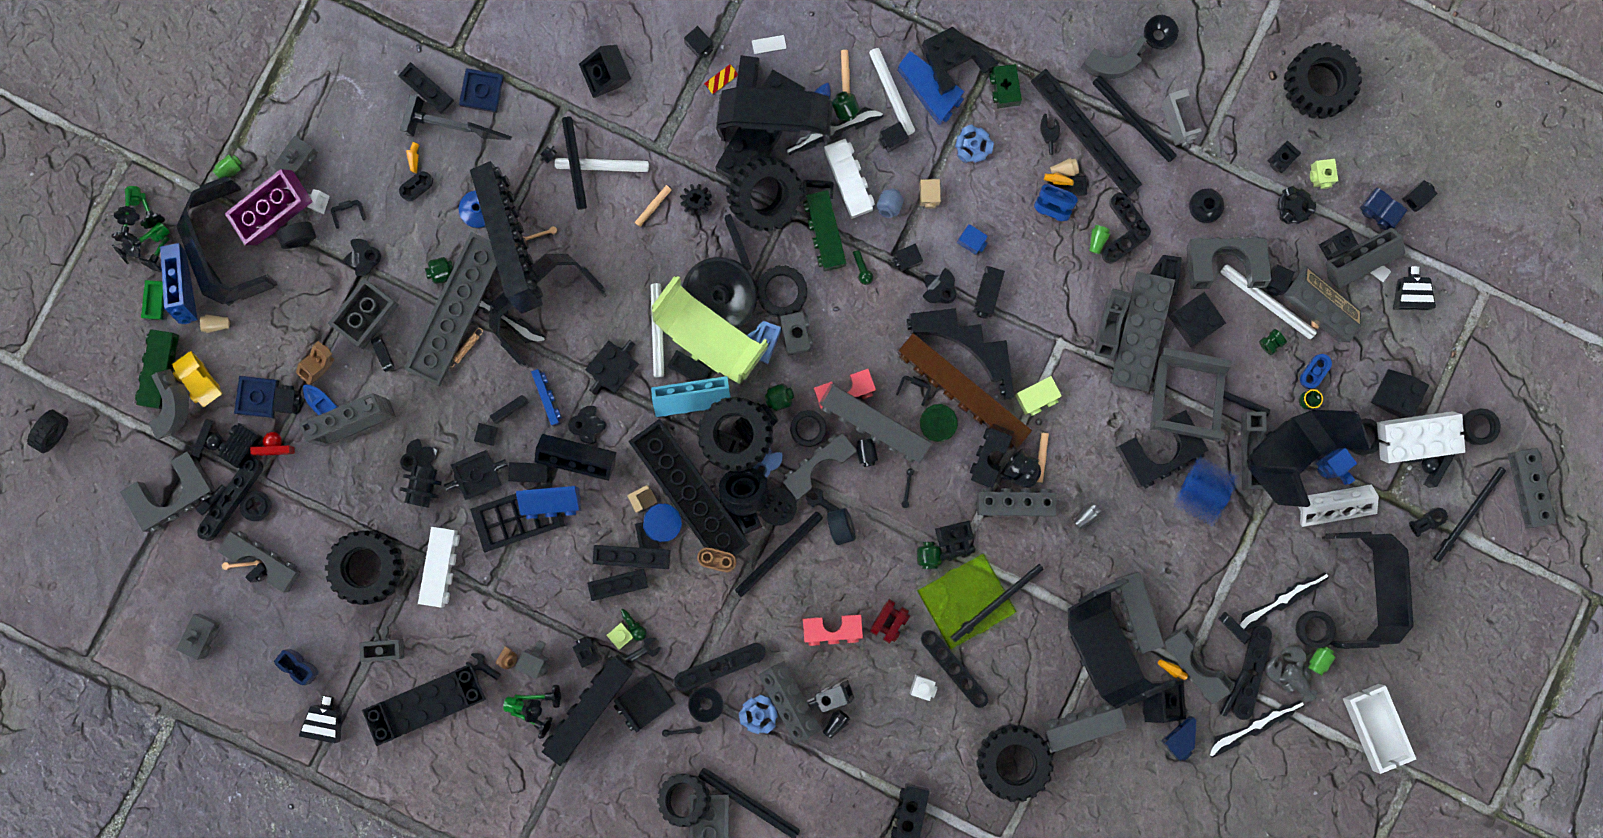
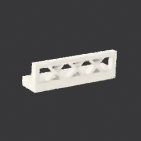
M1372 484L1308 495L1310 506L1299 507L1301 511L1300 524L1302 527L1377 514L1379 496ZM1372 503L1371 508L1362 509L1366 504ZM1348 507H1353L1350 512H1343ZM1328 511H1335L1333 514L1325 516ZM1307 514H1316L1313 518L1306 519Z

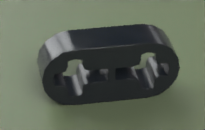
M425 171L418 172L400 186V196L406 201L415 200L432 186V176ZM420 178H427V184H419L421 182ZM406 188L411 190V196L406 194Z
M378 336L371 339L372 346L383 370L388 372L395 369L382 337Z
M1227 612L1218 617L1244 645L1251 639V636Z

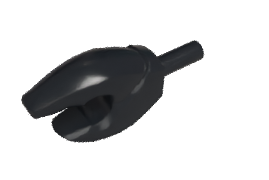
M1044 114L1040 130L1045 143H1049V155H1053V143H1056L1059 139L1060 125L1054 119V128H1048L1047 114Z

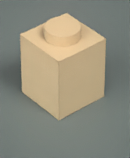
M940 179L920 180V206H925L926 209L936 208L941 202Z

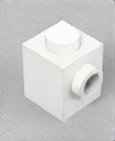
M915 675L910 694L930 701L931 697H935L937 691L936 682Z

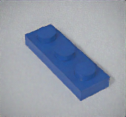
M539 369L531 371L551 425L553 427L560 425L559 419L562 416L559 409L554 407L553 401H555L552 390L548 391L546 383L549 382L545 372L541 373Z

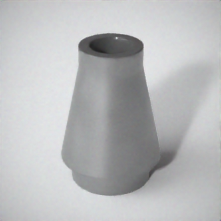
M1091 502L1085 505L1073 522L1082 530L1085 526L1100 518L1099 515L1102 514V511Z

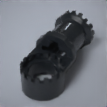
M1432 508L1422 518L1410 521L1409 526L1413 529L1412 532H1414L1415 536L1419 537L1421 533L1429 529L1433 530L1446 523L1448 513L1443 508ZM1435 511L1442 513V519L1439 522L1433 519Z

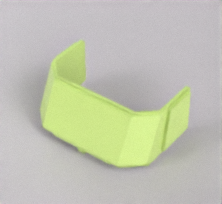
M679 276L673 277L652 305L653 322L673 338L672 341L692 354V359L696 361L699 359L718 374L720 372L738 384H741L748 377L768 348L766 339L761 344L752 340L692 297L681 286Z

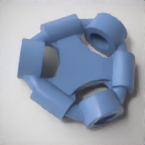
M968 125L961 129L962 131L957 136L955 146L960 160L965 163L972 161L977 163L985 160L986 156L992 154L994 141L989 138L990 134L981 127L976 128L973 125ZM976 132L975 137L970 139L965 138V136L971 135ZM982 141H986L984 152L980 150ZM963 148H968L973 153L972 157Z
M759 694V696L751 697L743 704L744 707L739 712L741 725L748 728L747 731L758 735L759 733L768 734L777 726V709L773 705L771 698ZM757 702L768 705V708L761 709L757 707ZM746 711L752 713L753 721L751 723H748ZM770 718L771 721L762 728L760 723L764 719Z

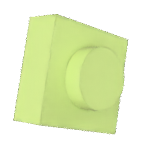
M622 622L607 634V637L619 650L633 639L631 632L628 631Z

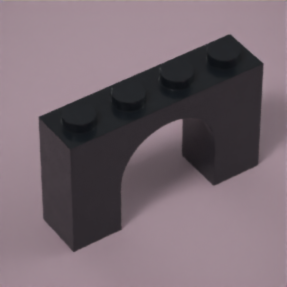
M1187 410L1165 420L1195 426ZM1173 433L1177 442V451L1174 458L1166 464H1157L1151 461L1144 453L1136 437L1117 446L1116 449L1137 487L1144 486L1146 489L1155 484V479L1160 477L1163 480L1172 475L1170 471L1176 468L1179 471L1187 467L1188 461L1192 459L1198 461L1205 457L1204 453L1209 450L1203 439Z

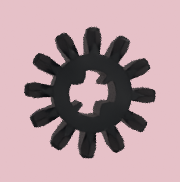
M691 184L690 191L684 188V192L687 195H680V198L684 200L680 204L682 207H685V213L691 210V216H694L695 212L698 211V215L702 216L701 210L703 209L705 212H708L709 210L706 206L712 205V202L709 200L712 198V195L706 194L708 192L707 187L701 190V184H698L697 189H694V185ZM694 197H698L699 203L695 204Z

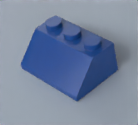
M576 486L516 491L520 515L526 516V519L538 518L539 514H545V517H557V513L565 512V516L577 515L576 511H581L580 488Z

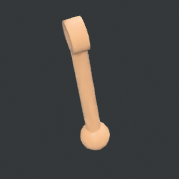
M552 226L547 231L527 237L523 236V238L527 241L550 233L554 235L557 233V228Z
M260 559L255 562L233 564L224 562L222 568L229 570L232 567L257 566L263 562Z

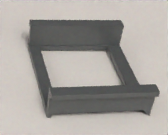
M1164 348L1163 353L1157 359L1150 430H1162L1214 440L1215 442L1224 440L1225 432L1220 431L1225 375L1231 368L1232 361ZM1168 365L1217 374L1212 429L1162 420Z

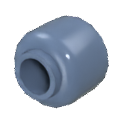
M896 189L882 191L876 205L880 215L886 218L897 216L903 206L904 198Z

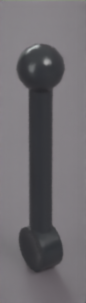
M911 468L906 471L908 477L904 501L901 503L903 508L909 507V489L911 476L914 474V470Z
M697 726L695 729L673 731L665 729L662 731V735L668 737L673 734L694 732L701 734L702 727Z

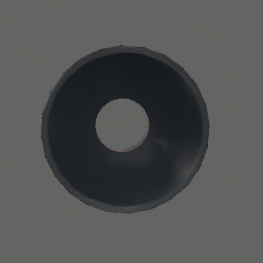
M1156 15L1145 24L1143 34L1149 46L1162 50L1175 43L1179 30L1176 22L1171 17ZM1155 31H1162L1164 38L1162 40L1155 39L1153 35Z
M1202 189L1191 197L1189 210L1195 220L1202 223H1211L1216 221L1223 213L1224 201L1217 191ZM1209 198L1214 201L1212 209H1207L1204 206L1205 199Z
M698 688L689 698V712L699 722H712L723 711L722 696L714 688ZM709 698L712 701V707L707 710L703 709L700 704L702 699Z

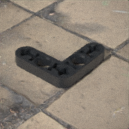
M1122 193L1114 194L1109 203L1111 209L1128 232L1103 250L1102 258L1109 264L1118 261L1144 242L1151 234L1148 224L1127 196ZM1115 198H1117L1118 200H1123V202L1121 203L1123 208L1128 206V209H1126L1122 214L1120 211L1123 208L1120 205H1115ZM1128 212L1133 213L1135 216L1134 222H1128L1125 219V214ZM1139 221L1140 224H1138L1137 226L1140 230L1144 229L1146 231L1144 233V236H1139L1137 234L1139 232L1138 228L1135 227L1133 229L1131 226L1135 225ZM1122 239H1129L1131 247L1124 248L1121 245ZM1118 247L1120 251L1114 255L1115 259L1112 257L1108 258L1107 250L1112 252Z

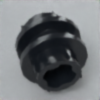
M412 465L411 474H403V478L409 479L408 488L400 487V491L406 492L404 503L429 508L431 498H439L438 494L433 493L435 484L442 485V481L436 480L438 470Z

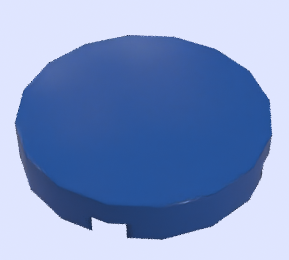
M657 504L650 507L645 513L643 528L646 535L652 540L667 542L674 539L680 532L682 526L681 516L673 506Z

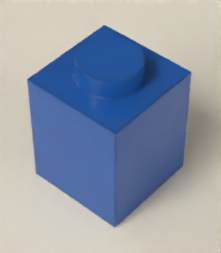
M968 224L957 243L976 255L978 251L983 252L988 244L985 240L988 236Z

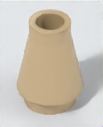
M1069 158L1050 167L1051 174L1057 172L1068 177L1079 173L1076 158Z
M207 314L201 316V332L211 333L222 329H230L229 317Z

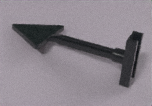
M413 94L409 96L400 131L406 132V135L414 137L418 123H429L463 132H474L483 139H512V136L471 122L465 124L427 115L425 112H421L424 101L419 96Z

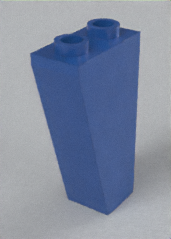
M911 51L908 52L898 65L897 71L936 123L941 125L943 121L947 122L953 114L951 113L954 107L958 108L963 102L964 98L962 96L964 91L956 85L953 90L940 95L938 91L939 85L934 80L932 67Z
M179 243L161 246L164 309L178 324H189L192 321H197L198 317L186 251Z

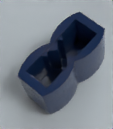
M1379 188L1372 190L1359 207L1365 217L1375 219L1378 222L1377 225L1383 230L1394 229L1408 211L1403 205Z
M293 649L282 650L274 660L275 665L281 671L289 673L292 680L300 685L311 684L319 674V671L313 664L304 661L303 657Z

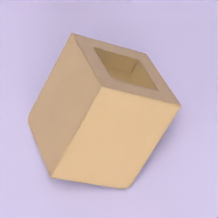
M649 485L627 495L636 513L657 503V499Z

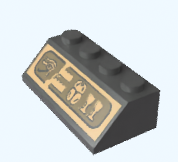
M1307 266L1303 267L1283 296L1338 342H1351L1361 327V311Z

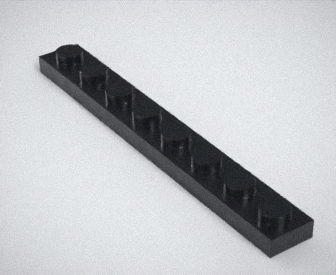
M1047 69L1031 80L1033 86L1125 196L1128 197L1142 186L1140 180Z

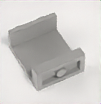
M1188 89L1170 93L1161 103L1175 146L1181 144L1184 147L1192 144L1193 140H1196L1197 136L1202 132L1201 128L1186 132L1177 107L1181 106L1190 96Z

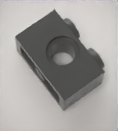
M803 312L780 316L788 356L809 352L810 346H813V340L806 330L809 327L808 316H804ZM800 329L803 335L800 338H795L792 336V331Z

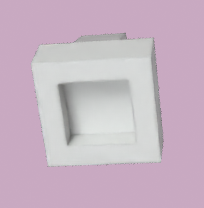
M313 189L312 194H308L313 202L307 207L324 214L330 196Z

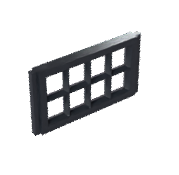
M551 482L527 490L546 489L553 487ZM516 493L470 509L484 553L563 527L565 523L562 514L557 513V517H551L552 523L542 527L538 518H535L536 529L525 532L520 518L526 516L519 515L515 504V501H517ZM511 503L515 516L503 520L499 506ZM495 508L499 522L487 525L483 512ZM516 520L520 534L508 537L505 523ZM500 525L504 539L493 543L488 529Z

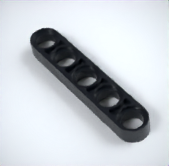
M924 631L920 637L922 645L975 707L983 708L988 703L986 692L934 631ZM928 633L933 634L935 637V641L930 645L924 642V636ZM944 648L947 651L945 659L937 658L936 653L938 649ZM953 663L958 664L960 667L957 674L949 672V666ZM965 678H969L972 681V686L969 689H964L961 686L962 680ZM978 693L983 694L985 697L982 704L974 702V696Z

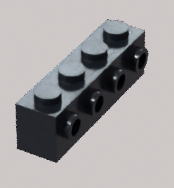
M542 434L536 446L534 462L609 481L615 466L617 452Z

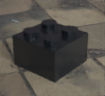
M1205 292L1168 316L1189 347L1197 344L1226 324Z

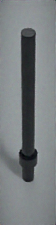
M1498 468L1449 537L1440 544L1441 548L1433 557L1435 561L1440 563L1446 553L1453 549L1455 546L1454 542L1505 474L1506 470L1504 468Z
M1040 564L1035 566L969 622L965 621L961 628L950 636L954 643L966 633H971L978 623L1044 570Z

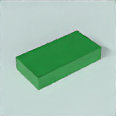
M145 280L141 318L163 320V282Z

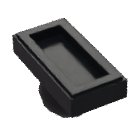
M205 419L192 455L201 457L204 448L214 451L222 444L221 435L217 432H211L215 421Z
M1455 454L1439 456V458L1430 457L1422 460V469L1429 474L1423 485L1428 488L1437 487Z

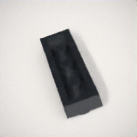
M594 545L592 564L669 569L671 550Z

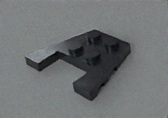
M954 27L924 40L922 44L927 61L932 66L934 80L939 85L938 91L940 95L953 90L956 86V83L947 73L950 69L970 59L974 60L983 73L992 70L999 64L997 60Z

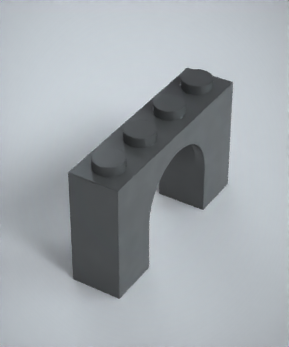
M1266 238L1190 239L1186 247L1190 289H1210L1214 281L1212 259L1221 254L1233 255L1243 263L1246 271L1247 288H1267L1271 281Z
M187 451L170 461L179 475L183 486L180 498L173 505L168 507L158 505L143 482H135L120 491L143 532L154 533L160 530L162 524L167 521L168 523L175 521L179 518L178 515L180 513H187L196 507L195 504L212 497L211 495L214 493L215 488L197 457L192 455V452Z

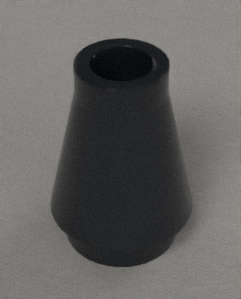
M840 709L833 712L823 733L832 739L849 724V716Z

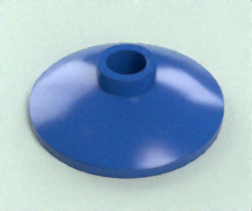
M476 190L471 191L461 199L459 215L462 221L470 227H485L481 208L478 211L473 210L475 205L480 206Z

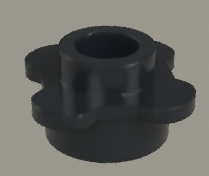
M547 146L540 154L542 156L541 161L544 160L547 164L557 154V151L553 149L554 146L551 148Z

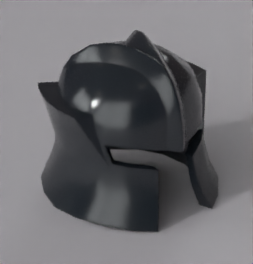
M1021 448L1005 465L999 478L1014 479V483L1021 487H1031L1039 480L1041 475V468L1038 464L1039 459L1029 457Z

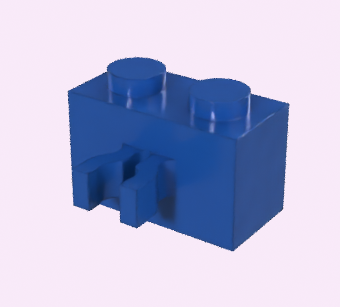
M1346 448L1333 450L1316 463L1319 474L1322 477H1326V479L1340 477L1344 485H1349L1355 481L1348 470L1357 463Z

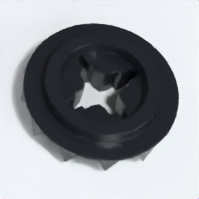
M261 491L248 492L240 502L241 514L249 521L263 520L269 515L272 508L270 499ZM254 501L256 503H263L258 507L259 512L256 509H250L254 505Z

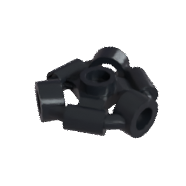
M1291 186L1283 190L1281 197L1278 198L1277 210L1280 212L1279 219L1288 225L1290 223L1299 224L1307 221L1308 217L1316 211V202L1311 199V195L1304 189H1297ZM1295 193L1297 194V197L1294 200L1288 201L1286 199V197L1291 196ZM1307 201L1305 212H1303V202ZM1285 209H1288L1291 212H1293L1295 217H1293L1289 212L1285 211Z

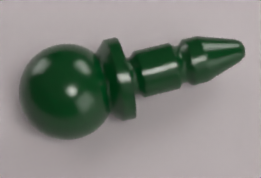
M621 609L622 617L630 626L628 631H631L633 639L642 641L646 637V629L640 626L639 621L635 623L629 612Z

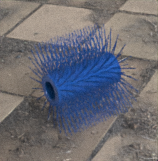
M1195 464L1198 466L1193 465L1195 468L1191 467L1192 471L1190 470V473L1188 470V475L1185 477L1180 495H1178L1180 497L1176 501L1183 504L1182 502H1188L1195 506L1202 513L1200 514L1204 517L1202 519L1205 520L1206 518L1208 521L1212 519V515L1220 516L1219 513L1222 514L1220 510L1224 509L1225 511V506L1231 500L1232 488H1234L1231 487L1234 485L1230 484L1236 482L1233 481L1235 479L1230 474H1225L1228 477L1221 479L1215 475L1217 474L1216 472H1210L1199 464Z

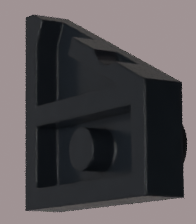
M1162 255L1150 274L1174 279L1172 295L1176 296L1178 294L1182 257Z

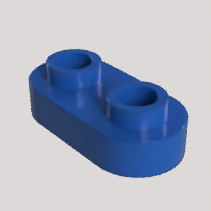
M1319 354L1312 358L1300 376V383L1304 388L1312 389L1321 383L1332 366L1330 357L1326 354ZM1318 361L1322 362V367L1317 365ZM1308 376L1312 378L1311 383L1307 382Z

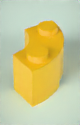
M192 351L172 364L175 370L173 375L179 382L182 381L190 392L189 397L195 404L199 402L204 408L222 395L219 384L210 375L204 363Z

